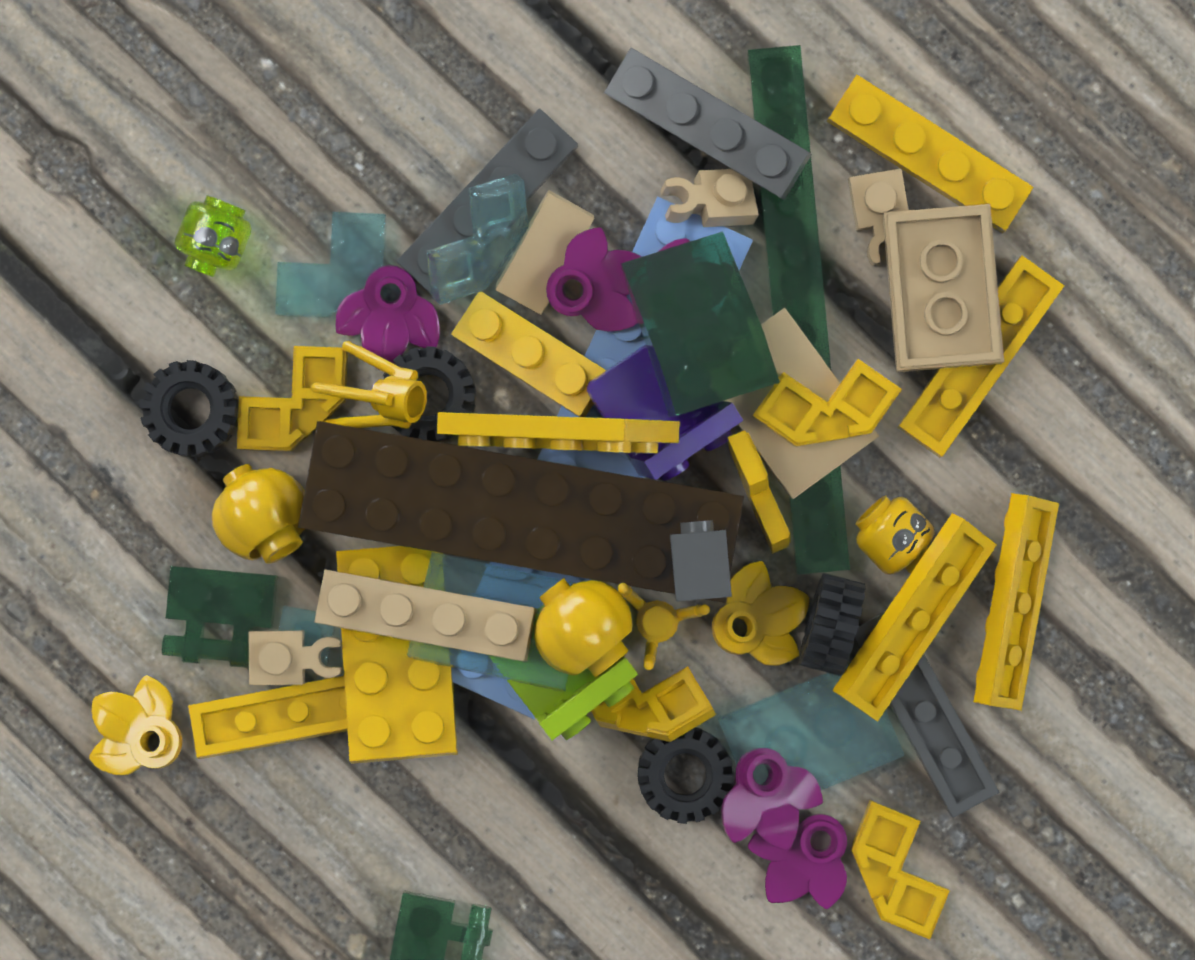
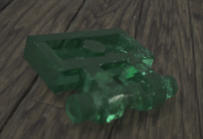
M170 566L165 619L186 620V630L184 636L164 635L162 655L182 657L183 663L199 664L201 659L229 661L230 667L247 668L249 663V631H252V627L273 628L278 575ZM205 622L234 625L232 640L204 638Z
M404 890L390 960H444L448 940L464 943L461 960H482L484 947L490 946L493 929L488 928L492 908L480 904H471L468 923L453 922L456 900Z

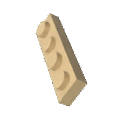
M324 570L314 622L527 662L537 609Z

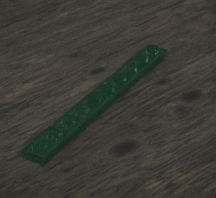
M801 45L748 50L747 61L753 119L811 153ZM810 157L785 200L759 186L771 316L786 308L831 370L812 161ZM838 466L793 500L789 496L796 575L850 570L841 467Z

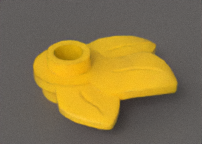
M762 561L744 566L730 579L732 597H726V605L721 607L713 618L712 634L714 640L727 653L734 655L749 653L757 661L768 666L785 664L799 656L798 646L789 632L798 627L806 617L810 602L809 597L794 587L775 586L771 588L768 570ZM735 618L742 619L747 625V633L744 637L736 635L733 631L732 624Z
M146 675L138 683L133 696L118 692H107L95 696L92 701V719L98 732L104 736L89 755L90 761L97 768L113 775L126 776L142 766L161 769L169 766L176 760L182 749V735L176 723L171 720L173 699L166 686L155 678ZM156 732L159 735L160 744L152 752L148 747L150 735Z

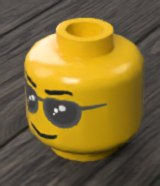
M886 495L881 497L855 523L860 529L856 536L858 547L883 573L890 575L898 573L903 569H906L911 574L929 548L928 546L935 535L933 525L905 497H897L892 500Z

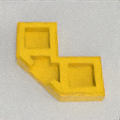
M294 346L292 398L239 396L237 449L292 452L316 429L317 421L323 422L346 402L345 398L315 393L312 391L311 386L315 382L346 386L348 352L342 347Z
M860 359L855 361L827 402L783 372L752 417L794 447L862 436L873 432L902 389Z
M743 430L727 437L729 451L752 510L772 554L789 547L791 534L769 488L768 474L749 432L746 433Z
M688 666L643 693L635 680L632 679L630 683L634 689L626 697L611 707H608L603 701L591 711L600 727L672 742L717 715Z
M869 800L850 850L877 914L885 922L930 940L950 890L901 870L921 821Z

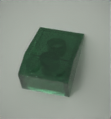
M723 231L620 264L669 417L780 383L763 328Z

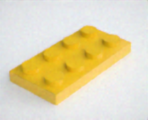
M438 412L437 434L458 435V445L658 453V442L679 443L680 421Z
M406 546L336 551L338 572L446 592L443 553ZM341 628L350 763L458 755L450 648Z

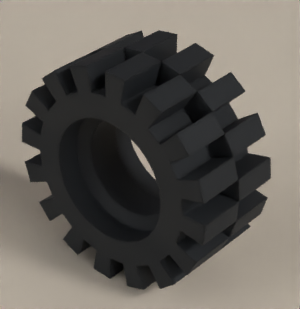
M426 346V348L422 349L416 347L408 350L409 352L403 356H397L393 360V364L399 367L416 370L418 377L434 375L446 383L449 398L446 406L440 412L474 413L476 387L472 376L464 363L449 351H443L431 346ZM385 372L383 374L384 379L391 376ZM438 413L431 416L422 415L418 421L411 423L408 429L392 426L403 436L435 442L444 439L448 440L456 436L453 434H437Z
M187 360V362L181 363L176 361L169 363L168 368L156 371L153 374L155 376L153 381L146 383L143 388L146 391L144 400L140 399L139 408L143 409V417L140 419L143 427H146L149 431L148 436L153 442L158 443L162 449L181 456L200 457L203 454L219 450V446L223 442L227 443L231 439L233 428L238 426L237 410L239 400L236 398L235 392L237 391L233 384L219 370L194 360ZM193 388L202 391L208 398L210 414L203 425L188 430L179 427L174 422L170 407L172 400L180 391Z
M827 573L822 574L815 591L813 604L811 605L808 622L804 631L805 635L799 655L800 666L838 676L843 675L859 627L858 622L865 599V583Z
M698 727L693 728L672 742L655 738L650 740L645 746L642 755H640L638 762V784L648 806L660 814V817L666 820L671 819L681 824H687L690 821H696L697 823L705 820V817L710 814L714 815L717 813L734 780L732 761L725 747L711 733ZM684 753L698 757L706 769V778L702 787L688 795L672 791L667 786L664 778L667 763L674 756Z

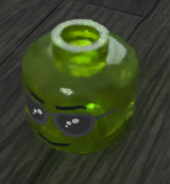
M206 195L204 202L194 201L190 203L174 243L179 252L188 256L184 266L211 277L215 276L217 268L227 271L235 269L239 265L252 230L250 223L243 218L246 210L210 195Z

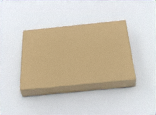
M990 204L885 212L883 214L896 372L1002 364L1004 362Z
M786 308L780 310L699 369L708 386L719 400L733 402L743 419L738 424V427L741 431L749 432L758 454L792 500L879 437L877 432L873 430L871 434L794 447L752 417L783 372L826 402L840 384Z

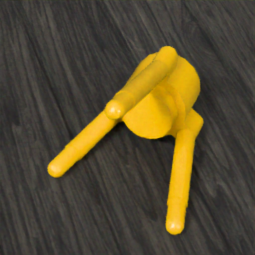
M350 341L343 342L342 348L345 351L391 376L376 381L372 391L318 382L313 383L311 386L312 391L315 393L371 403L372 408L378 411L380 415L342 417L323 421L355 428L395 426L408 429L411 423H415L421 418L427 402L425 385L421 381H417L418 373L416 370L399 367Z
M626 583L618 585L620 594L638 611L636 618L637 629L647 639L644 653V668L646 670L654 668L658 643L673 637L678 629L679 621L702 617L710 612V608L706 604L675 610L673 606L665 601L654 600L646 603Z

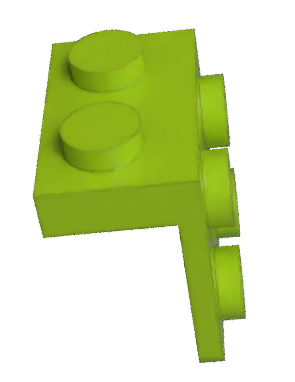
M542 605L540 608L537 609L535 623L541 612V609L545 607V605ZM534 628L527 662L489 656L552 741L559 735L568 740L578 734L591 722L587 715L603 701L608 707L618 703L634 689L630 681L638 675L625 656L621 657L597 677H594L588 668L576 676L559 672L549 666L540 655L534 639Z

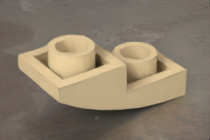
M548 190L524 230L522 241L498 279L495 290L542 315L549 303L546 286L550 275L558 267L564 265L567 245L577 234L589 230L594 220V215Z

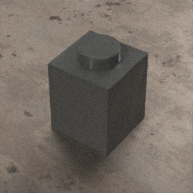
M713 520L680 523L681 534L670 535L676 601L732 597L726 530L714 531Z

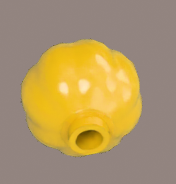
M250 464L237 467L223 478L226 487L214 503L212 525L217 538L225 548L243 559L253 561L262 557L265 563L270 564L285 558L301 546L300 534L305 529L298 528L305 490L296 479L285 471L275 468L253 470Z
M562 578L539 597L545 607L541 609L534 625V639L540 655L552 668L575 676L588 668L593 676L597 677L629 651L622 640L632 631L631 612L624 597L614 587L596 580L581 581L570 586L566 579Z

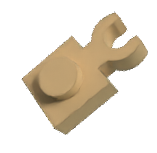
M732 169L699 170L694 179V184L684 178H670L664 182L660 190L661 196H676L683 202L681 205L674 204L669 206L665 218L666 221L672 223L684 222L691 214H701L703 227L753 225L759 215L752 181Z
M902 169L853 176L848 179L856 231L872 229L873 238L867 246V257L872 266L880 263L878 249L880 244L885 243L883 214L885 212L909 211Z
M304 630L249 631V685L305 684V669H312L321 677H336L342 674V667L325 666L321 661V652L326 647L342 646V640L329 636L317 640L312 646H305Z

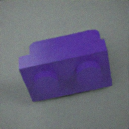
M672 332L662 333L594 378L587 387L590 398L603 418L680 421L679 443L658 442V453H625L638 475L653 480L660 477L662 481H666L677 476L690 465L687 458L702 448L708 452L720 447L728 441L727 437L733 435L730 429L743 421L733 402L716 399L678 335Z

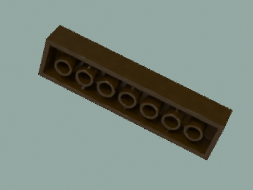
M317 421L298 528L603 582L626 583L632 587L675 594L670 535L681 534L680 523L713 520L714 531L726 530L729 571L731 574L744 496ZM726 597L705 599L726 603Z

